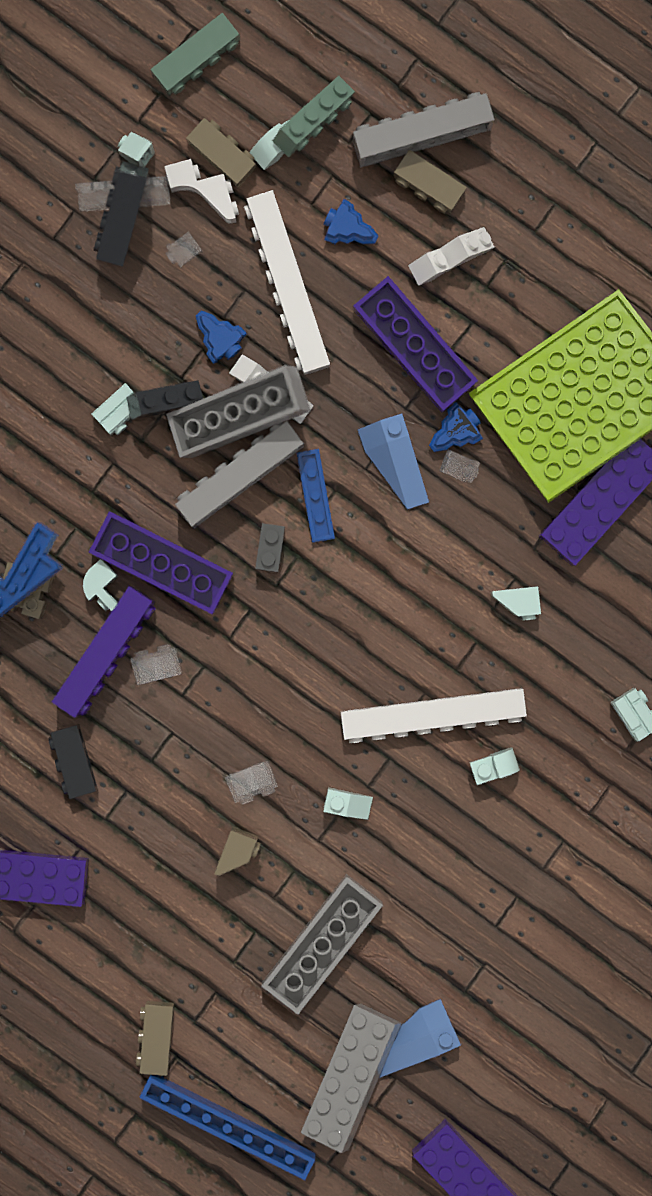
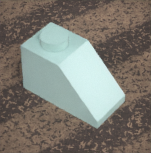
M133 132L129 136H123L118 144L120 156L138 166L145 167L155 154L152 143Z
M538 587L491 592V596L515 616H522V620L536 619V614H541Z
M328 787L323 812L368 820L373 797Z

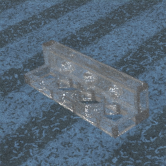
M167 176L147 178L139 207L171 204ZM112 181L75 184L76 192L78 193L79 211L109 209L105 205L110 188L115 190V186L111 185Z

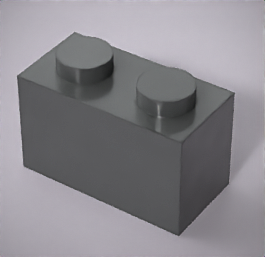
M262 523L255 569L279 573L285 526Z

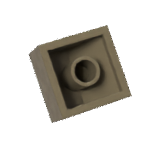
M232 827L214 874L219 876L248 863L251 857L255 858L261 844L257 842L258 836Z

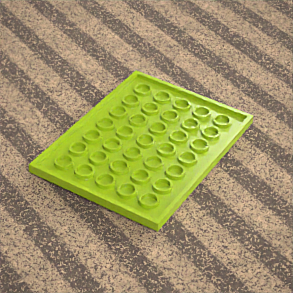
M619 289L469 393L471 399L548 503L652 431V332Z

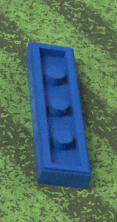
M319 449L297 452L312 543L335 539Z

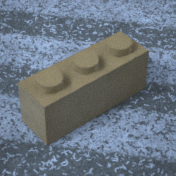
M204 118L186 137L187 143L239 188L256 169L255 158L247 150L242 152L237 147L238 142L230 135L225 137L220 132L221 127L215 121L211 120L209 122Z
M408 150L393 176L396 178L395 182L405 189L407 187L415 191L414 194L423 201L428 199L434 203L433 207L444 214L445 212L452 213L467 188L411 150Z
M147 1001L145 1007H141L140 1021H144L143 1030H139L138 1043L142 1044L141 1053L137 1052L136 1066L140 1067L139 1074L163 1076L168 1074L174 1003Z

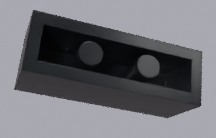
M199 380L135 392L126 397L131 419L134 420L173 412L202 400L203 396Z
M80 725L51 732V737L48 740L51 750L56 751L58 759L55 760V765L58 773L62 772L64 781L61 782L64 794H68L69 799L96 792L98 787Z

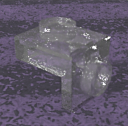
M187 232L171 245L170 243L167 244L168 252L165 254L173 265L177 263L181 268L199 255L202 249L191 234Z
M447 450L439 471L460 481L472 483L478 474L480 462Z

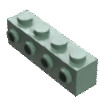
M338 76L279 129L273 142L288 157L296 150L300 152L309 143V138L317 137L324 129L323 126L326 123L330 125L337 118V113L340 110L344 112L352 104L350 99L355 91Z

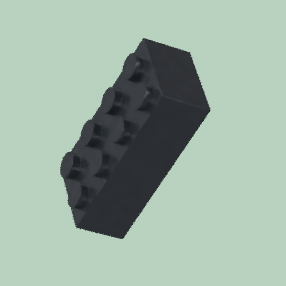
M122 161L121 167L116 166L111 185L115 186V190L110 188L105 207L109 208V211L104 210L99 229L104 231L103 233L98 232L93 250L98 252L96 259L123 267L149 172L148 168Z

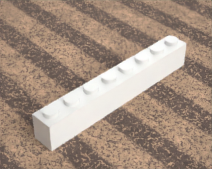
M271 190L247 198L248 205L244 206L248 219H253L255 227L251 228L255 241L260 240L262 249L258 251L262 263L267 262L269 270L265 272L269 284L274 283L277 292H274L273 296L276 305L282 306L283 314H280L283 327H288L291 334L287 336L290 348H295L298 357L294 358L298 371L303 370L304 375L328 368L330 367V362L274 192Z
M522 688L341 711L344 740L349 739V743L362 742V737L372 736V740L385 739V734L393 733L395 737L408 736V731L416 730L417 734L431 733L432 728H440V732L454 730L453 726L462 725L463 729L473 728L479 722H485V726L497 725L499 720L508 719V723L522 721L521 717L527 716Z

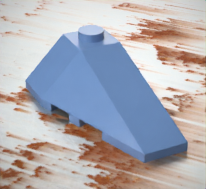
M399 414L358 429L365 453L378 468L404 506L410 509L429 503L403 415Z
M441 999L419 1008L411 1018L400 1026L379 1078L461 1046Z

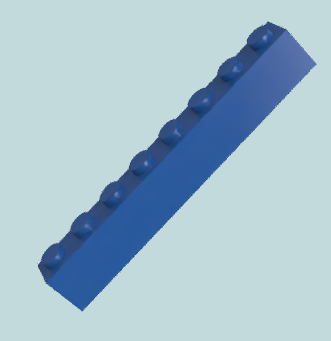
M150 1074L140 1094V1099L303 1180L306 1179L315 1161L314 1152L162 1076Z

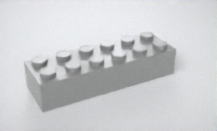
M480 92L468 95L465 100H449L441 107L436 108V105H431L423 108V112L414 114L411 111L402 114L399 119L392 120V118L380 120L379 124L370 127L369 124L356 128L357 131L353 132V145L361 168L406 155L408 150L416 152L489 131L494 123V117L487 93L481 95Z
M285 365L166 415L179 457L194 458L311 410L297 367Z
M287 421L284 424L279 423L271 427V433L265 438L262 435L251 442L253 447L245 451L242 449L233 456L234 461L230 464L223 463L214 470L216 474L210 479L207 476L202 478L195 484L197 488L191 493L187 490L177 497L179 502L175 505L193 528H196L304 447V443Z
M346 874L262 981V987L298 1015L383 906V902Z
M363 1004L354 1005L301 1131L302 1134L340 1153L349 1150L402 1024L401 1022Z

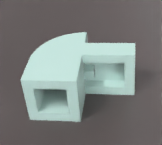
M279 123L269 130L249 152L264 170L276 163L284 154L273 142V139L285 123Z
M100 559L88 570L84 577L83 589L89 601L98 596L97 602L105 611L108 609L113 611L118 602L105 588L118 575L103 559Z
M512 747L492 753L488 757L469 762L477 785L506 777L520 770Z

